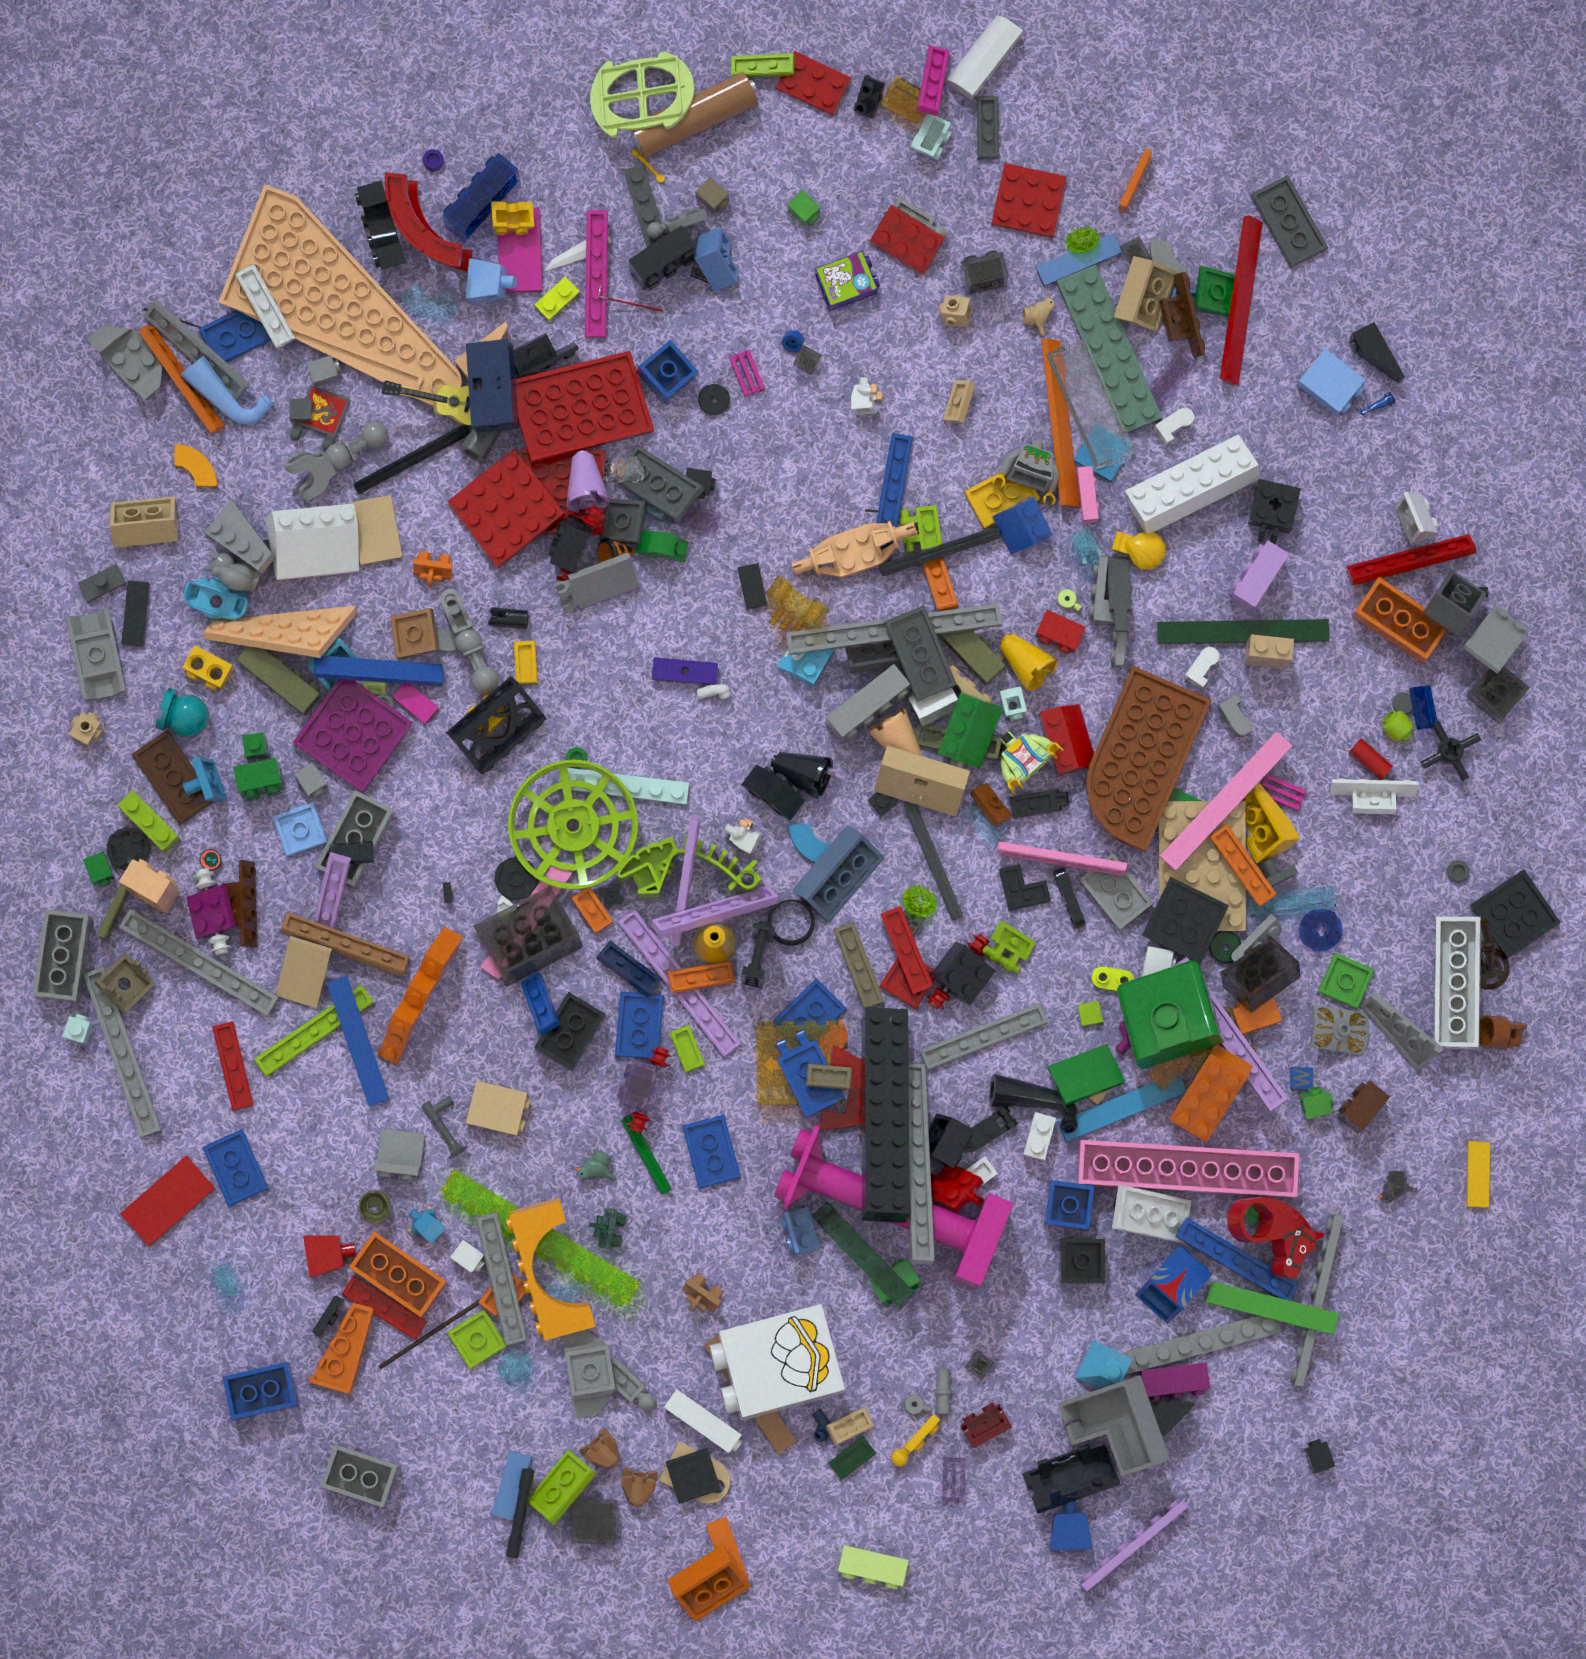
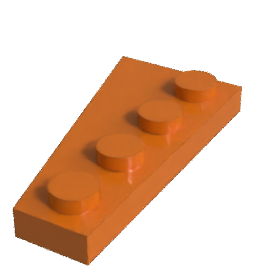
M352 1303L339 1326L338 1332L331 1340L325 1355L319 1361L317 1369L308 1382L344 1393H352L375 1308Z

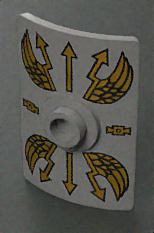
M1313 1005V1028L1309 1042L1310 1047L1356 1055L1365 1054L1369 1035L1367 1013Z

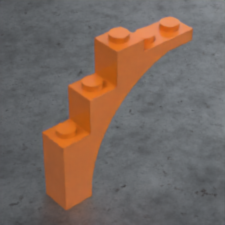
M446 927L439 933L424 955L420 968L409 983L403 1000L392 1014L386 1029L387 1033L377 1056L395 1065L399 1063L420 1015L443 973L459 949L463 939L462 935Z

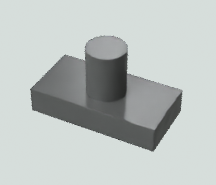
M117 564L78 582L88 603L127 584Z
M1273 859L1261 863L1267 876L1266 879L1272 887L1298 874L1295 865L1279 872Z

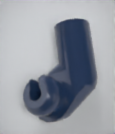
M820 1408L812 1414L818 1423L814 1439L817 1442H824L829 1437L825 1426L830 1424V1421Z

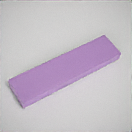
M330 852L314 922L335 929L351 858Z

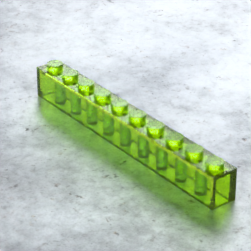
M453 1169L440 1191L444 1194L442 1198L453 1205L455 1201L463 1205L461 1210L471 1216L474 1213L481 1216L497 1212L502 1235L509 1239L511 1235L515 1237L514 1231L509 1232L506 1219L510 1218L509 1211L520 1208L456 1169ZM551 1229L542 1237L535 1249L538 1251L536 1253L538 1257L546 1262L549 1258L555 1261L556 1268L564 1273L567 1270L575 1274L574 1279L582 1284H585L586 1281L594 1285L592 1290L602 1296L604 1293L612 1296L610 1301L620 1307L623 1304L627 1306L630 1304L642 1284L554 1229Z

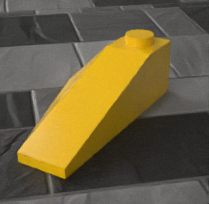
M1258 783L1242 800L1245 801V825H1247L1250 836L1246 838V845L1257 864L1287 851L1300 840L1290 819L1262 785Z

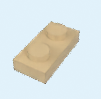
M968 380L954 381L943 417L944 421L964 424L975 383Z

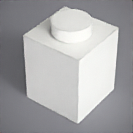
M464 1240L461 1241L450 1257L472 1274L475 1270L479 1272L485 1264L483 1260L484 1254Z

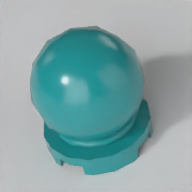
M169 687L168 691L164 694L159 708L163 710L161 719H156V729L165 731L170 726L172 731L181 737H194L202 733L208 725L210 718L208 707L204 701L195 695L186 694L178 697V691Z

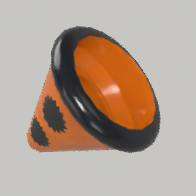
M607 537L601 539L598 545L600 563L625 553H629L630 557L635 553L632 547Z

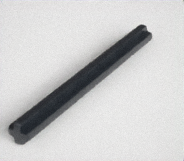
M461 425L355 482L354 487L357 493L361 494L458 442L469 434V430L465 425Z
M995 526L879 565V571L882 576H887L1001 538L999 528Z

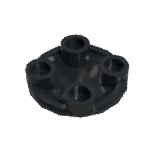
M122 828L110 835L107 842V855L115 867L126 870L132 859L137 862L142 859L146 862L149 856V842L140 830Z

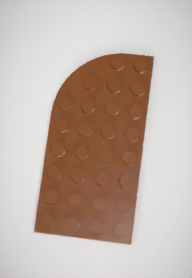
M1135 666L1131 668L1090 762L1086 776V795L1093 816L1110 836L1127 846L1146 853L1212 700Z

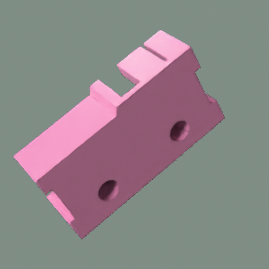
M1092 466L1077 467L1076 480L1082 524L1097 523L1099 519V503L1096 501V478L1093 476Z

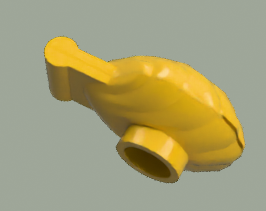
M1117 531L1111 548L1115 552L1129 555L1133 564L1141 570L1154 569L1161 565L1162 560L1166 556V545L1163 542V538L1155 532L1146 533L1143 531L1136 536H1131Z

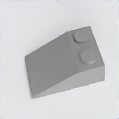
M1495 605L1463 648L1498 674L1530 630L1522 622L1512 618L1505 609Z

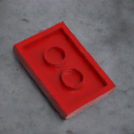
M794 51L795 74L794 76H781L776 90L833 116L851 77Z
M891 204L872 235L870 242L919 273L924 274L946 237Z

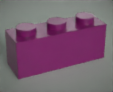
M1207 1362L1140 1371L1149 1401L1162 1400L1161 1395L1170 1394V1398L1184 1397V1392L1191 1391L1192 1396L1203 1395L1205 1390L1210 1389Z

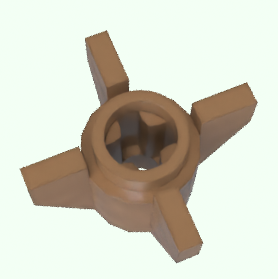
M603 1428L598 1437L590 1444L581 1447L579 1450L590 1463L603 1469H612L619 1462L620 1454L616 1439L606 1428Z
M629 1468L623 1469L621 1487L626 1500L631 1505L643 1506V1503L648 1502V1499L655 1491L658 1472L644 1473L634 1472Z

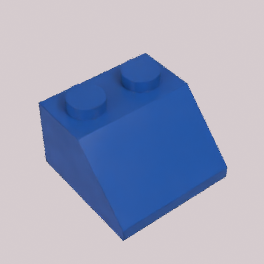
M1028 497L992 516L1011 554L1035 545L1053 535L1034 497Z

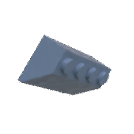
M847 825L792 891L806 905L830 923L884 857L862 833Z

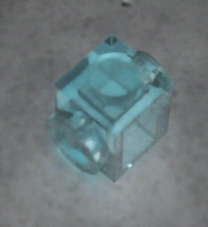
M1088 527L1069 537L1084 564L1097 561L1100 555L1103 554Z
M229 1263L211 1270V1278L220 1296L231 1297L238 1293L237 1289L242 1288L234 1268Z
M516 1348L498 1360L500 1365L496 1368L508 1384L515 1383L517 1380L519 1383H522L530 1377L528 1372L532 1370L530 1368L532 1362L525 1353L521 1355Z

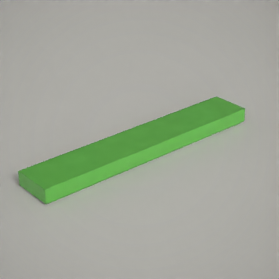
M1211 1281L1206 1303L1331 1335H1335L1340 1315L1336 1312Z

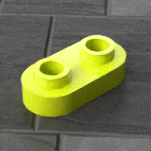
M1098 967L1093 971L1091 981L1099 989L1117 991L1118 986L1121 984L1120 978L1125 977L1128 981L1135 978L1127 970ZM1099 974H1105L1106 980H1099Z

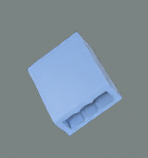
M1324 349L1299 380L1297 386L1334 415L1338 416L1340 412L1345 414L1352 405L1349 402L1352 397L1358 398L1365 389L1362 386L1365 379L1327 349Z

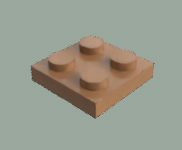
M432 608L390 616L397 659L439 651Z

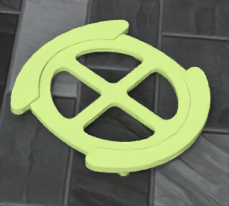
M660 52L658 57L633 60L613 66L611 61H607L599 69L590 93L591 110L599 127L611 138L618 136V130H640L662 124L664 128L670 129L686 115L691 107L695 93L694 80L686 64L677 56L667 52ZM647 68L664 70L670 73L676 79V82L670 85L646 88L645 70ZM630 71L637 72V90L612 95L608 94L611 85L619 77ZM667 93L677 94L676 99L669 108L658 115L648 116V97ZM638 99L640 117L631 120L621 118L609 109V105L615 102Z

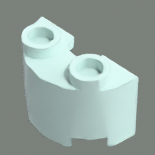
M927 114L910 148L932 159L939 160L943 151L940 147L943 142L947 144L952 133L948 130L951 123L940 117Z

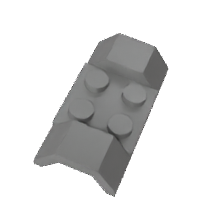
M104 608L97 613L66 617L83 700L94 701L126 692L109 608Z

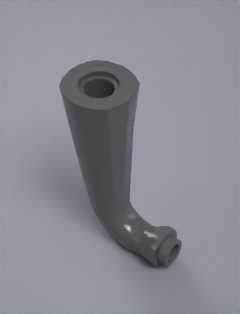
M472 429L458 448L464 455L483 464L502 430L476 433Z

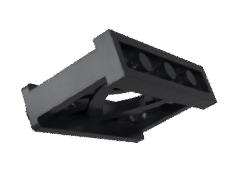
M510 676L451 727L446 734L473 767L483 775L485 772L490 771L501 758L506 757L517 744L522 743L533 730L538 729L547 718L524 691L519 682ZM519 694L525 702L516 705L514 696ZM503 706H504L503 710L508 709L507 711H504V712H498V710L501 709ZM522 708H528L531 714L521 721V718L526 714L523 712L517 713V711ZM491 716L498 718L508 716V724L504 735L485 737L489 729L488 719ZM483 724L482 731L480 729L476 730ZM466 738L473 741L470 750L462 743ZM481 744L479 748L480 754L482 755L484 750H488V752L480 759H477L475 757V750Z

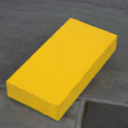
M535 641L514 642L516 681L520 685L538 684Z

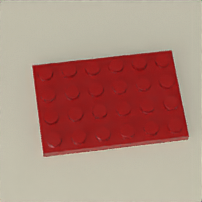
M630 351L515 379L518 423L530 463L654 432Z

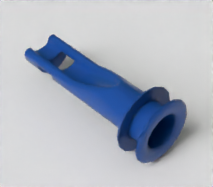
M1388 392L1389 395L1384 394V398L1368 406V410H1361L1360 413L1364 415L1373 409L1383 408L1389 404L1392 406V402L1396 404L1395 398Z

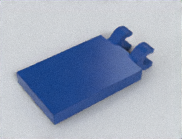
M802 1029L795 1033L800 1044L799 1046L789 1050L784 1039L776 1042V1047L782 1056L777 1059V1062L805 1117L808 1118L845 1100V1096L840 1089L806 1086L808 1064L828 1065L817 1041L809 1042Z

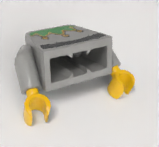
M1035 440L1031 445L1024 444L1022 449H1015L1005 457L999 469L1000 474L992 480V486L995 480L999 479L1002 482L1000 487L1002 489L1005 485L1004 478L1007 475L1008 480L1044 493L1047 490V494L1041 497L1040 503L1042 505L1045 504L1046 497H1049L1051 499L1050 506H1052L1056 501L1053 492L1056 491L1060 474L1055 462H1053V454L1043 450L1044 444L1041 441Z

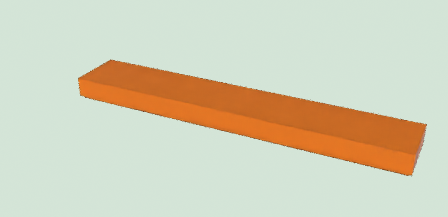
M143 326L138 332L209 432L218 433L226 428L209 402L180 375L185 369L154 326Z

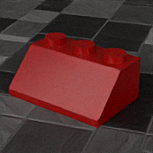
M1080 704L1059 706L1041 711L1038 717L1044 737L1053 743L1059 744L1064 749L1063 751L1058 749L1055 752L1058 758L1052 757L1051 759L1056 777L1088 769L1094 751Z

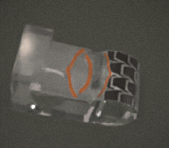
M638 456L630 457L627 460H606L603 467V480L610 483L643 482L645 464Z

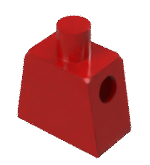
M303 1236L310 1278L344 1268V1258L356 1256L355 1244L342 1245L340 1236Z

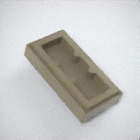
M808 1064L806 1086L850 1090L852 1068Z

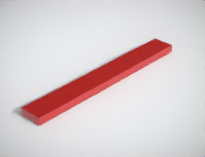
M1250 215L1243 218L1220 372V380L1232 385H1239L1263 223Z

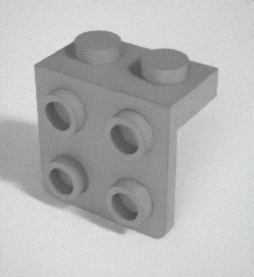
M383 1129L381 1131L377 1162H375L374 1171L378 1172L381 1177L392 1178V1174L401 1175L400 1179L413 1180L414 1177L419 1178L424 1135L421 1133Z

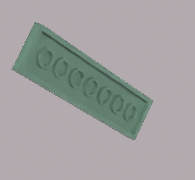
M1093 265L1057 280L1058 287L1122 435L1162 420V415L1122 323L1119 319L1114 318L1116 310L1097 266Z

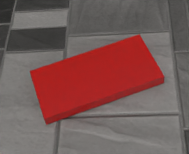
M186 1155L120 1214L150 1247L216 1188Z

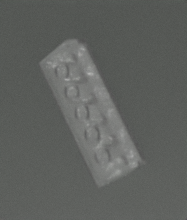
M1086 338L1046 354L1096 471L1113 468L1134 460L1136 452Z

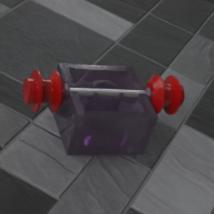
M656 1046V1050L651 1049L654 1053L653 1058H648L651 1065L632 1060L631 1065L627 1064L623 1075L626 1079L625 1085L620 1084L617 1093V1099H619L621 1106L639 1111L630 1113L633 1120L627 1123V1125H630L629 1130L641 1134L643 1130L648 1131L645 1123L651 1121L645 1114L658 1070L660 1071L661 1068L668 1067L669 1065L665 1062L666 1058L672 1057L668 1054L669 1050Z

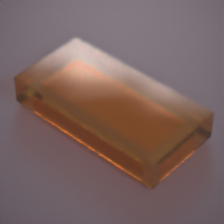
M1188 1054L1158 1064L1148 1076L1163 1091L1195 1060Z

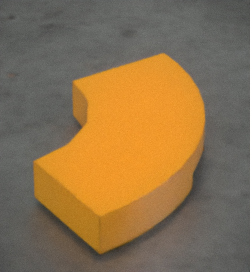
M175 444L174 465L189 471L194 478L196 487H218L216 474L209 460L192 447Z

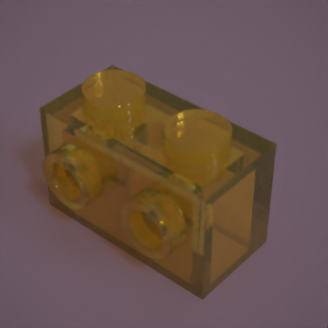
M897 75L890 83L881 104L887 107L888 110L905 117L907 121L917 125L926 114L916 111L920 88Z

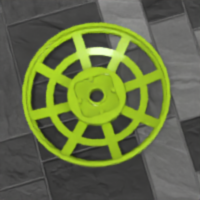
M562 760L538 769L519 787L509 810L508 833L517 859L536 879L561 889H585L608 880L619 871L621 866L630 857L637 839V811L628 789L611 771L588 761ZM567 767L590 769L602 774V777L596 786L584 781L569 780ZM559 769L561 782L548 787L539 796L528 789L541 776ZM609 781H612L621 791L628 804L629 811L616 812L612 801L603 792ZM571 787L590 790L591 793L585 802L573 799ZM562 789L564 801L555 807L545 801L550 794ZM524 796L534 803L529 813L528 829L515 831L516 811L521 798ZM598 797L604 801L610 811V815L597 816L592 806ZM541 808L549 814L547 826L534 828L537 810ZM572 819L577 820L580 824L579 829L574 832L567 828L568 821ZM631 819L630 840L626 851L622 854L613 848L618 836V822ZM612 823V832L607 844L597 837L599 825ZM549 835L555 844L548 854L540 847L537 836ZM530 838L535 851L543 859L537 870L524 858L517 843L518 839ZM591 844L602 850L594 859L584 862L582 850ZM563 849L574 852L576 864H566L555 859ZM607 855L618 861L606 874L587 881L586 869L598 864ZM551 865L563 870H577L579 883L559 882L549 879L544 874Z

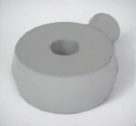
M911 1394L904 1401V1408L911 1415H918L922 1411L930 1413L931 1406L925 1405L920 1395ZM912 1402H916L917 1406L913 1407Z

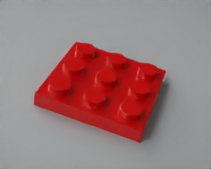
M1004 163L991 225L1053 238L1066 176Z

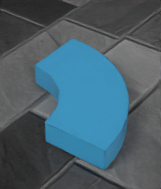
M788 824L789 835L795 848L813 863L831 845L818 840L813 834L810 824Z

